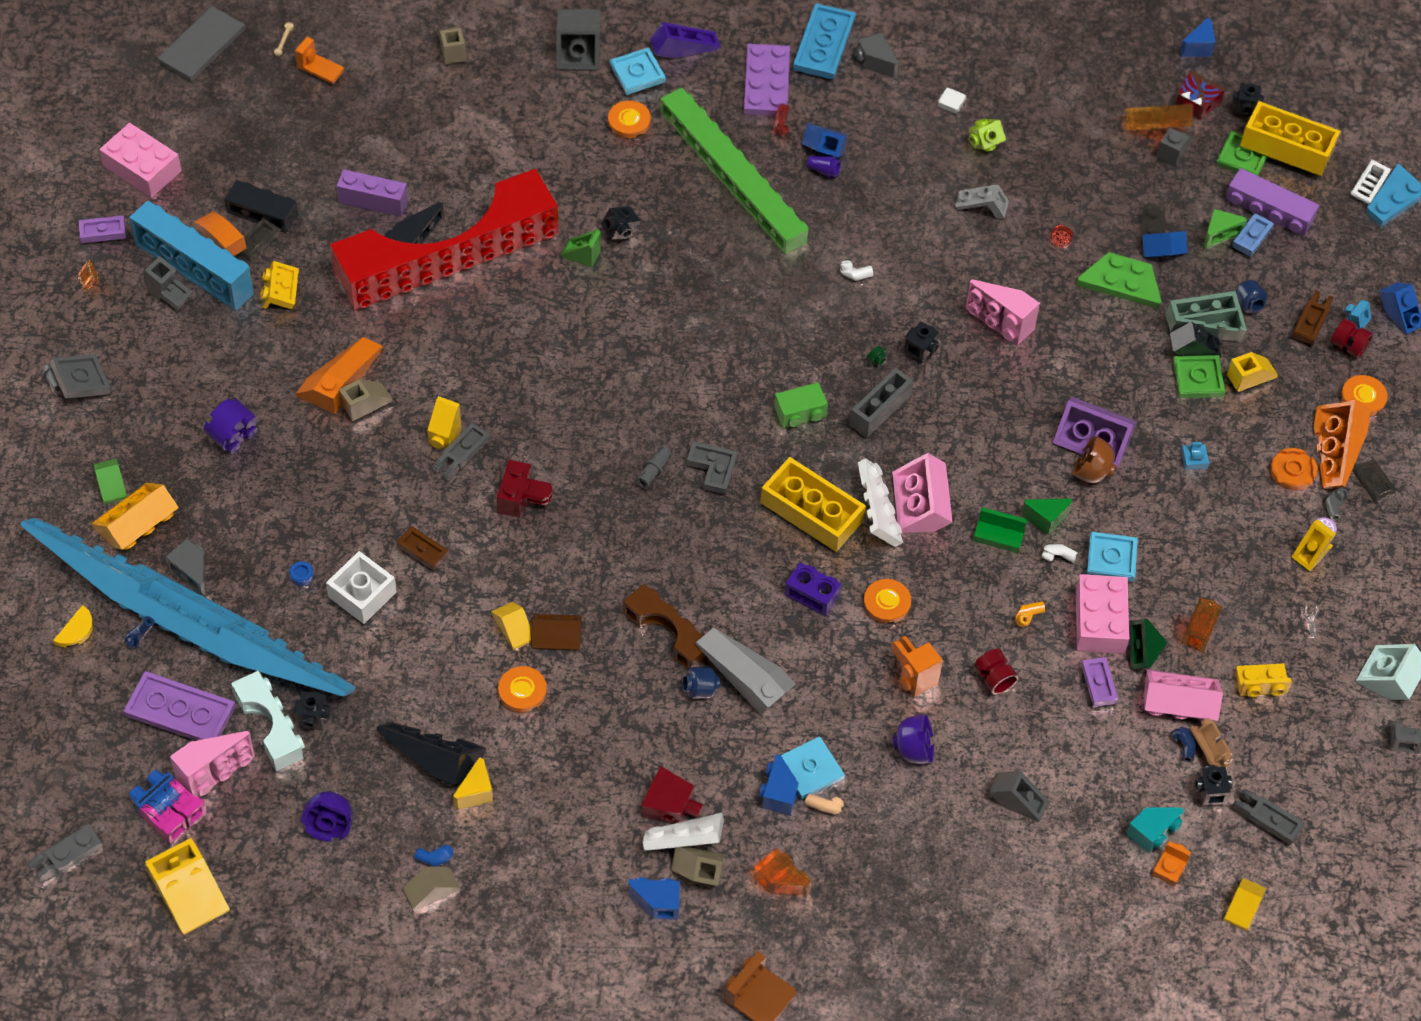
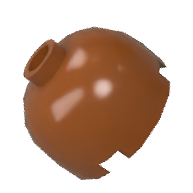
M1093 436L1083 449L1085 452L1082 457H1078L1072 473L1077 479L1087 483H1097L1106 476L1111 477L1116 468V465L1113 464L1115 454L1111 445L1102 438Z

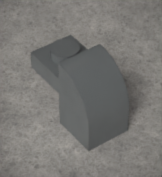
M159 256L144 270V282L156 299L159 301L163 299L178 311L193 296V292L176 279L177 270Z

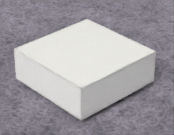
M946 88L938 101L937 107L957 115L966 100V95Z

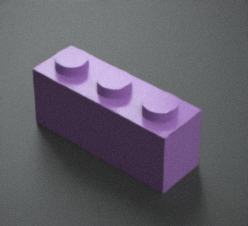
M343 169L337 184L338 202L402 217L408 202L407 183Z

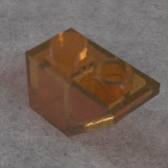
M1200 597L1185 631L1182 644L1204 653L1214 633L1223 606L1218 605L1213 600H1206Z
M777 848L754 866L753 877L770 895L807 897L810 894V877L803 870L799 871L794 866L790 856L786 853L782 854Z

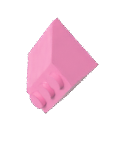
M927 453L892 472L897 523L900 525L902 533L935 532L953 522L945 462Z
M1146 669L1143 705L1148 713L1158 716L1163 715V713L1173 714V717L1179 719H1187V716L1195 717L1201 722L1206 718H1210L1211 721H1218L1223 696L1219 679Z

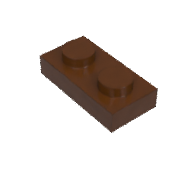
M412 525L396 541L398 548L433 571L449 556L448 549Z

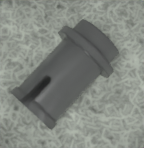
M47 364L43 368L42 375L48 380L51 391L54 394L61 393L62 390L51 365Z

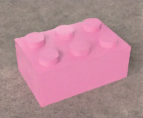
M128 123L99 149L102 164L105 168L151 198L182 171L179 155L131 123Z
M1079 575L1076 586L1077 651L1125 654L1129 642L1128 577Z

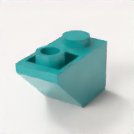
M1146 807L1129 824L1126 835L1150 854L1155 847L1160 849L1168 839L1167 835L1171 831L1176 833L1184 823L1182 817L1185 810L1181 807Z

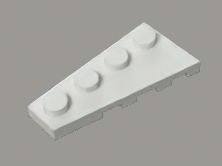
M865 458L858 462L861 483L867 489V492L864 493V499L871 508L867 510L868 518L870 520L873 519L870 531L875 536L897 547L903 543L901 537L902 530L896 522L894 516L895 509L889 501V491L881 477L883 474L877 463H872Z

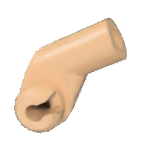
M808 794L805 805L836 815L842 811L841 808L844 806V802L839 797H833L830 801L813 794Z

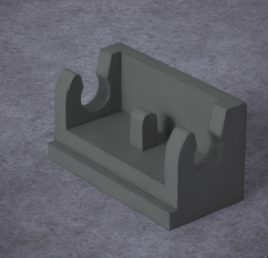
M1394 721V724L1391 725V751L1421 754V729L1401 727L1400 721Z

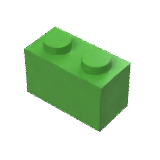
M818 382L776 393L774 408L782 427L787 428L796 427L810 421H819L827 417L828 403Z

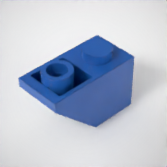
M807 123L801 144L825 154L841 157L844 154L849 135Z
M1396 282L1379 291L1385 312L1404 334H1409L1421 327V311L1413 284Z
M776 754L774 763L769 762L766 776L769 779L767 784H762L759 798L763 799L762 808L791 816L799 783L782 756Z
M644 877L629 879L628 895L652 919L678 920L680 881H674L670 878H663L661 880H649Z

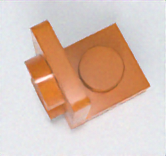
M306 37L295 50L297 68L331 84L335 83L344 72V67L316 54L314 39Z

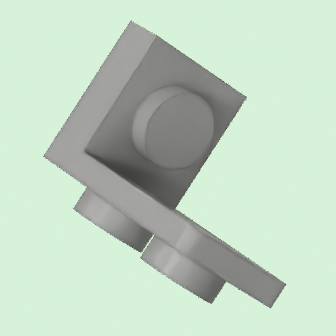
M997 184L959 191L955 207L957 210L988 205L989 210L992 211L996 219L1005 218L1009 200Z

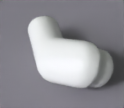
M849 260L843 261L840 264L841 274L854 281L873 276L871 266L857 269L852 267L853 264Z
M1048 544L1043 548L1045 550L1042 552V557L1048 561H1052L1054 556L1058 555L1073 563L1078 555V552L1063 544Z

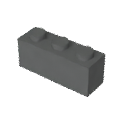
M897 368L892 370L851 410L850 426L868 438L911 396L913 380Z

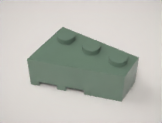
M1236 291L1172 300L1165 312L1170 332L1179 329L1191 321L1203 327L1213 336H1217L1219 340L1241 343L1247 332Z

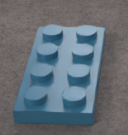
M815 3L793 64V70L834 79L854 24L856 13Z

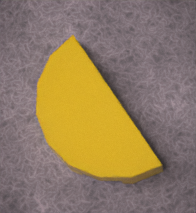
M82 605L56 636L53 640L54 645L66 648V646H72L77 643L80 645L89 638L93 631V619L85 606Z

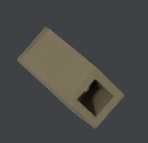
M460 27L438 29L445 64L466 61L462 29Z
M359 379L339 389L341 406L352 421L393 401L381 382Z
M686 846L676 847L672 871L692 881L718 886L722 879L726 854Z

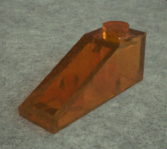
M1192 104L1125 109L1126 130L1193 126Z

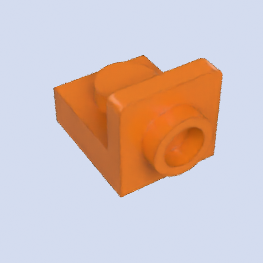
M1168 841L1152 875L1175 887L1188 863L1191 852L1179 843Z

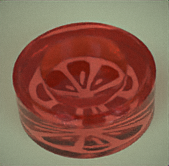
M1056 226L1052 229L1050 240L1053 245L1064 248L1072 243L1073 232L1070 228Z

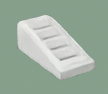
M1371 159L1350 196L1370 205L1388 178L1391 169ZM1370 173H1373V174H1375V175H1377V176H1379V177H1381V178L1378 179V178H1376V177L1370 175ZM1368 178V179H1370V180L1376 182L1377 185H1375V184H1373V183L1367 181L1366 179ZM1364 184V185H1366V186L1372 188L1373 191H1371V190H1369V189L1363 187L1362 185ZM1361 190L1369 194V198L1360 194L1358 191Z

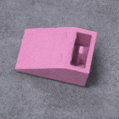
M972 279L969 284L966 309L970 314L984 321L988 327L1002 334L1006 340L1018 346L1035 330L1040 303L1022 290Z
M244 731L190 742L171 755L170 759L176 780L192 795L199 797L206 795L220 781L227 780L238 768L247 766L255 755L250 733Z

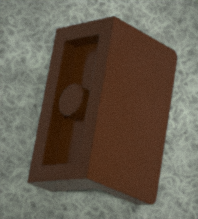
M533 614L532 648L580 649L582 615Z

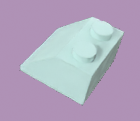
M1415 644L1376 645L1356 682L1389 700H1409L1421 679V652Z

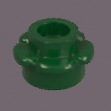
M880 345L872 349L867 355L870 365L874 366L876 364L881 366L888 358L886 356L887 349H883Z

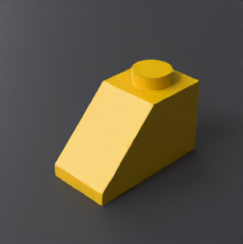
M439 396L436 399L427 430L428 443L433 447L446 449L461 432L460 404Z

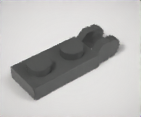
M471 423L442 452V455L434 463L432 470L436 473L440 472L449 461L452 464L447 468L443 477L447 481L451 480L458 470L462 469L491 439L490 434L474 423Z
M1243 789L1240 793L1242 800L1255 807L1251 808L1247 804L1235 800L1232 804L1234 811L1243 817H1248L1252 822L1292 845L1305 823L1263 796L1260 797L1248 789Z
M87 824L44 851L45 853H40L29 861L28 866L31 870H35L51 862L52 865H47L36 875L40 882L45 881L57 873L64 872L102 848L103 844L90 825Z

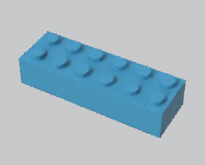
M146 201L129 217L136 246L156 259L160 256L173 266L177 273L233 310L237 311L254 294L250 267L245 261L236 259L228 250L221 249L215 245L210 238H204L193 227L186 226L176 216L166 213L161 206Z

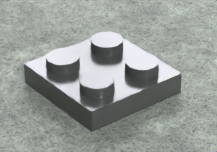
M96 354L52 358L50 365L65 398L109 394L111 387Z

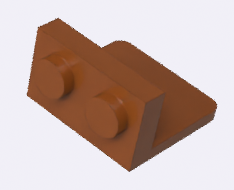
M759 951L753 957L749 956L746 958L741 966L742 971L737 977L733 975L728 980L725 986L726 1002L752 1021H776L795 998L796 989L765 967L766 956Z

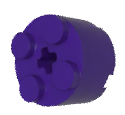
M234 397V401L226 399L212 411L210 416L213 419L210 424L206 421L203 429L204 433L231 454L240 448L241 442L245 438L251 439L258 430L255 427L257 416Z

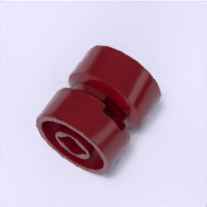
M1344 318L1335 330L1330 343L1340 349L1347 348L1348 354L1359 359L1369 346L1373 333L1363 327L1358 329L1356 323Z
M998 648L984 653L974 664V667L980 676L985 679L986 685L994 695L1009 690L1019 679L1011 665L1007 664L1008 660Z

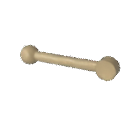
M292 23L285 24L284 35L278 48L274 50L276 56H281L283 53L282 48L287 36L293 30Z

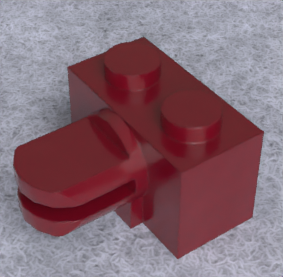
M508 460L497 495V513L520 518L523 507H527L529 502L548 505L552 500L551 484L533 480L531 464Z

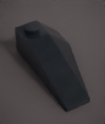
M393 722L379 725L376 730L432 776L442 779L444 784L456 786L458 783L463 782L478 758H482L486 752V747L457 738L456 742L442 739V734H421V730L418 728Z

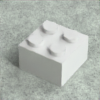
M360 551L326 582L328 597L363 624L397 593L395 577Z

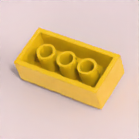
M1259 101L1245 128L1240 146L1322 176L1335 149L1340 131Z
M791 457L782 464L761 489V504L835 552L842 547L864 521L866 505Z

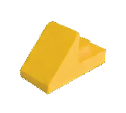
M1317 519L1310 526L1292 558L1307 570H1313L1333 547L1331 541L1336 533Z

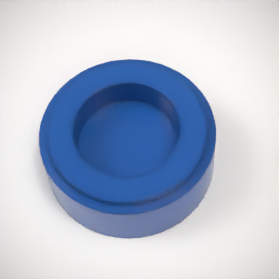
M304 561L294 563L289 570L290 580L297 586L308 585L314 578L313 567Z

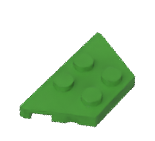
M1108 252L1079 276L1076 285L1157 309L1161 305L1153 267L1149 263Z

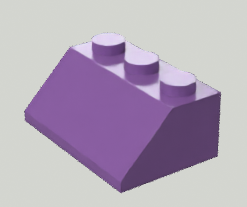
M1072 397L1068 400L1053 443L1083 455L1085 445L1093 436L1102 438L1113 448L1115 454L1113 464L1118 468L1131 440L1137 421Z

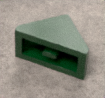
M1148 619L1129 621L1131 669L1152 667L1167 645L1166 640Z

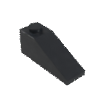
M438 202L396 223L391 230L386 232L385 237L405 243L424 244L444 219L443 203Z

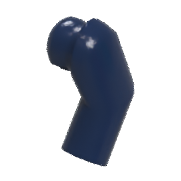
M145 616L139 625L126 633L124 641L128 648L134 649L139 646V641L146 636L155 624L152 617Z
M1185 727L1174 729L1172 733L1173 739L1176 742L1181 741L1184 745L1182 760L1188 763L1193 762L1197 744L1194 737Z

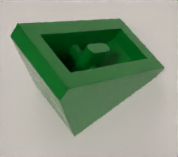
M1072 498L1026 499L1023 505L1022 516L1049 535L1069 515Z

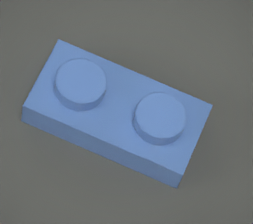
M1255 213L1233 241L1232 247L1252 257L1273 229L1274 223Z

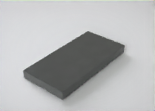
M211 6L157 58L158 63L192 82L246 30L245 24Z

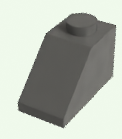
M882 33L858 40L855 54L857 60L862 62L865 69L892 78L897 77L899 62Z
M1176 127L1169 128L1160 141L1156 158L1176 167L1194 141L1195 136Z
M185 539L166 556L168 568L197 593L204 596L206 594L205 551L199 544H193L188 539Z
M1021 771L998 772L989 792L1004 808L1035 821L1041 820L1049 802Z

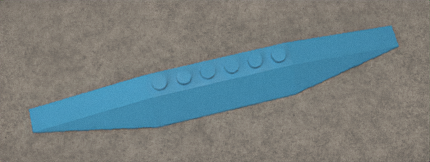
M37 518L21 522V526L109 598L118 602L120 607L137 612L142 619L145 616L152 617L161 629L172 631L178 634L180 639L197 644L202 651L219 656L221 661L340 696H346L355 691V686L334 673L324 671V666L316 661L311 664L304 660L305 654L299 650L293 653L287 649L285 641L277 638L276 641L268 636L269 631L149 567L142 564L133 566L126 563V557L119 554L115 557L103 552V547L95 545L92 548L82 543L83 538L74 534L69 536L63 533L62 529Z

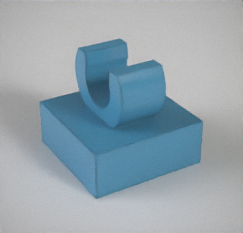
M1361 300L1357 306L1348 304L1344 310L1345 313H1349L1346 318L1356 323L1358 329L1365 328L1371 319L1370 304L1367 301Z
M1192 442L1191 445L1182 446L1181 453L1185 470L1208 469L1209 459L1205 444Z

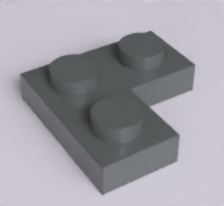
M693 441L687 458V465L708 470L703 489L726 494L738 457V451Z

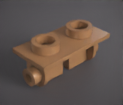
M1206 718L1201 722L1203 726H1191L1190 729L1195 736V741L1203 750L1207 762L1210 765L1226 766V768H1229L1228 764L1233 761V753L1224 739L1216 742L1221 733L1215 721Z

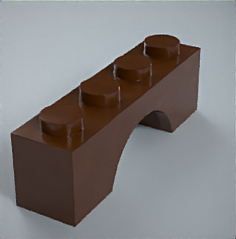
M643 584L623 601V614L639 628L649 625L662 626L675 636L674 659L687 671L691 667H699L708 659L695 644L705 634H700L694 628L691 621L686 618L683 619L677 613L674 606L669 603L666 604L660 598L657 591L649 589Z

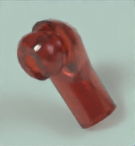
M780 103L778 106L773 127L776 135L785 136L788 133L789 128L785 125L790 106Z

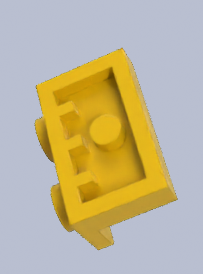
M273 261L269 268L264 269L262 274L264 286L260 292V299H262L261 308L267 309L270 303L289 309L294 307L299 268Z
M1284 663L1236 666L1235 669L1240 696L1258 697L1270 694L1281 696L1288 694L1292 684L1291 678H1287Z

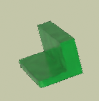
M982 507L973 541L1019 553L1027 519Z

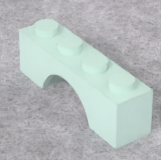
M256 671L231 683L234 696L244 714H260L272 722V730L263 742L265 752L276 772L302 760V749L305 748L299 734L294 735L292 731L294 726L289 716L284 717L282 714L283 706L277 696L273 698L270 692L273 690L267 677L262 678L259 671Z

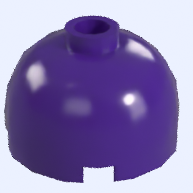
M925 714L908 717L899 724L897 735H893L894 749H899L900 755L907 762L913 764L933 762L935 749L934 744L931 745L930 737L933 736V730L929 717Z
M331 791L320 792L311 797L306 803L301 823H304L306 826L305 831L317 840L332 842V838L338 837L341 840L349 834L353 821V811L350 803L342 795Z

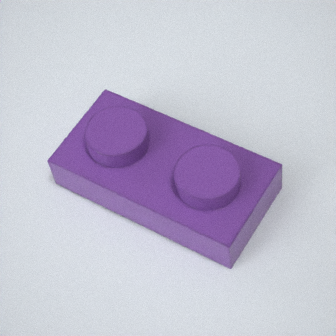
M124 215L79 220L81 243L125 239Z
M1107 658L1083 660L1081 666L1093 707L1117 704L1118 696Z

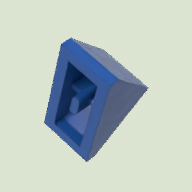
M1207 18L1182 41L1180 56H1212L1216 42L1211 19Z
M1186 231L1142 235L1143 257L1188 253Z

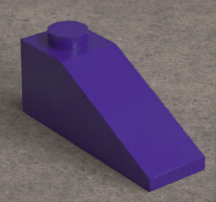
M665 22L659 25L650 39L655 55L669 58L711 52L721 48L714 31Z

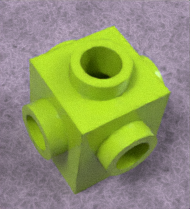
M981 119L975 122V126L968 128L970 133L969 140L974 149H983L984 152L995 149L996 144L1006 140L1000 120Z

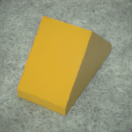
M510 602L491 611V615L513 651L532 642V630L523 607Z
M478 758L453 795L454 808L459 810L493 801L492 788L484 759Z
M1243 878L1223 921L1247 931L1267 888Z

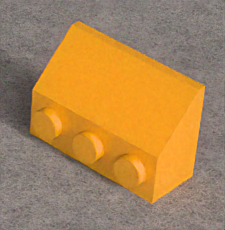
M146 482L92 522L91 525L113 548L127 550L136 544V539L140 536H146L155 530L154 526L160 521L165 522L174 515L173 512L179 507L163 484Z

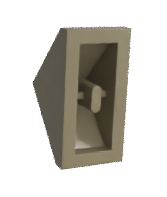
M424 867L403 887V891L413 911L460 890L450 867Z

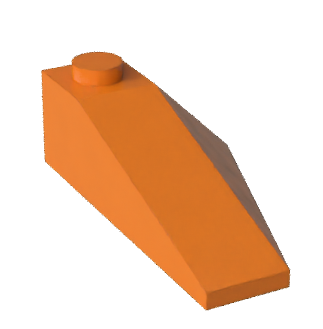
M362 337L308 376L296 392V397L336 414L341 407L339 389L359 379L361 380L383 349V346Z
M1356 400L1317 406L1314 432L1318 436L1319 444H1317V451L1321 455L1320 471L1324 489L1346 486L1368 433L1371 411Z

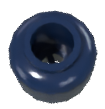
M1247 280L1238 285L1235 291L1239 305L1244 312L1255 313L1265 307L1268 298L1267 293L1257 281Z
M691 667L682 677L683 691L693 699L711 698L720 687L719 676L715 675L711 667Z

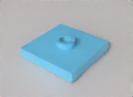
M649 47L610 60V67L626 95L666 82V77Z
M1091 532L1087 575L1128 577V581L1134 582L1138 538Z
M820 736L781 755L799 783L797 794L801 800L805 799L808 794H815L845 779V774Z

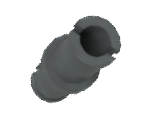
M660 446L654 456L646 461L645 468L635 480L638 486L647 489L653 479L661 474L663 471L662 467L672 455L667 447Z

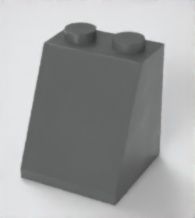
M558 9L557 69L599 70L600 10Z

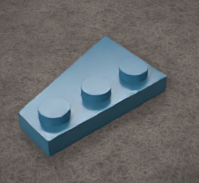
M1397 164L1368 206L1366 214L1382 227L1421 200V183L1400 164Z

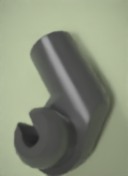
M1344 488L1334 490L1325 500L1328 515L1332 521H1337L1341 518L1339 507L1348 498V492Z

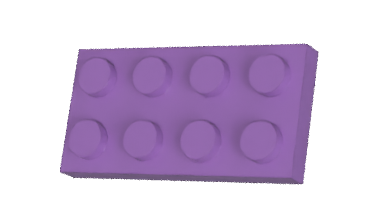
M748 44L744 114L787 117L790 46Z
M145 671L123 713L125 717L198 741L221 736L236 704L232 700Z

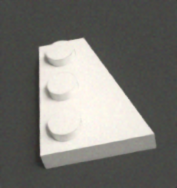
M723 812L646 830L643 839L644 850L719 843L724 824Z

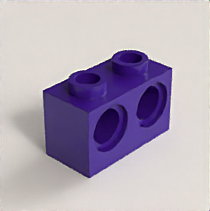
M800 562L785 583L784 595L826 617L840 597L841 583L834 577L826 576L818 572L814 567L806 566Z

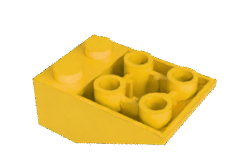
M192 838L145 861L150 878L183 935L230 911Z

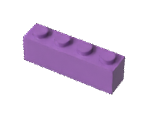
M1241 168L1230 183L1225 198L1233 204L1248 209L1305 236L1315 220L1320 206Z

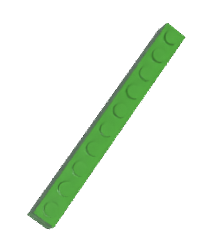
M681 87L662 97L660 103L661 114L786 255L806 244L809 232L806 223L800 221L795 215L794 210L784 203L781 195L770 187L767 179L760 176L755 166L745 159L742 151L736 149L730 138L720 131L717 123L712 121L707 116L706 111L696 104L693 96Z

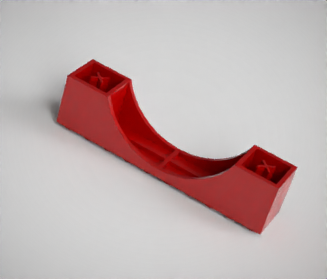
M535 168L495 183L494 198L486 214L469 230L453 238L435 243L413 244L387 238L370 229L330 244L333 272L346 291V296L354 311L366 308L371 304L387 300L392 296L408 292L413 288L430 284L432 281L451 276L453 273L464 269H470L485 261H491L498 256L512 253L514 250L525 246H531L546 238H552L559 234L558 205Z

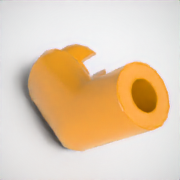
M1043 601L1022 605L1015 617L1016 623L1021 627H1026L1030 624L1033 615L1045 613Z

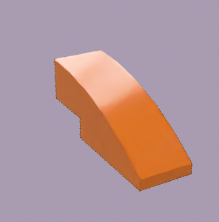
M212 211L194 222V225L205 238H210L215 245L221 249L228 250L232 256L247 249L243 235L218 213Z

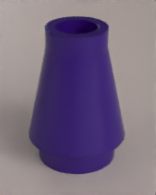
M810 156L807 168L813 169L829 178L837 177L841 169V161L836 157Z

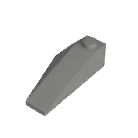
M714 627L695 643L760 716L796 685L780 666Z

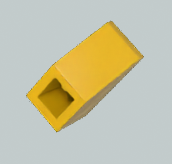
M1253 352L1231 359L1227 376L1237 392L1278 377L1269 360Z

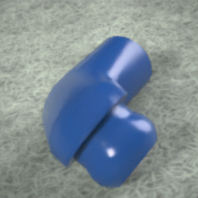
M443 845L432 852L418 848L414 859L432 867H439L452 858L453 848L449 845Z

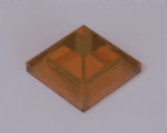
M88 260L77 274L84 291L89 290L100 279L92 260Z

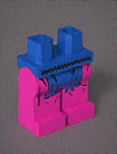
M154 770L147 777V783L152 787L145 791L140 786H136L129 792V796L136 806L137 813L171 845L187 831V826L191 827L206 813L205 803L198 796L195 797L185 789L169 772L164 775L158 770Z

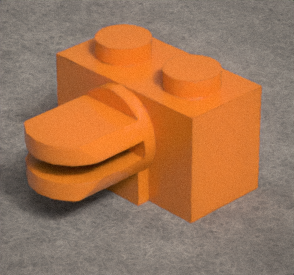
M906 636L901 637L899 641L896 640L891 643L892 652L901 663L902 673L900 682L906 691H910L913 697H916L938 685L943 660L929 642L917 649Z

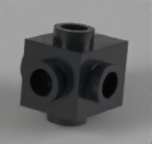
M1240 83L1239 90H1234L1232 103L1235 104V116L1251 118L1258 102L1264 103V95H1261L1262 86Z
M630 206L609 208L601 225L611 239H624L634 236L641 220Z
M920 321L915 328L911 327L908 331L904 352L923 363L930 354H934L939 348L940 342H938L940 332L933 326Z
M302 691L300 700H296L294 705V715H297L299 727L323 731L325 722L329 720L331 714V705H328L327 696L317 691Z
M1208 765L1201 768L1198 777L1195 778V790L1200 792L1202 806L1227 804L1233 783L1231 775H1227L1226 766Z

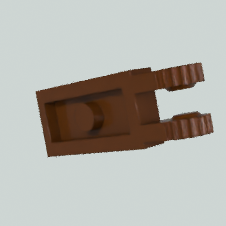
M1317 290L1312 299L1308 301L1292 335L1293 338L1310 345H1314L1334 298L1329 295L1324 305L1317 302L1321 292Z

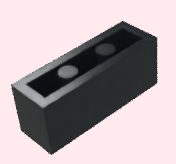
M236 180L224 199L227 213L287 234L298 216L297 202L287 196L278 195L267 189L258 188L247 182L244 183Z

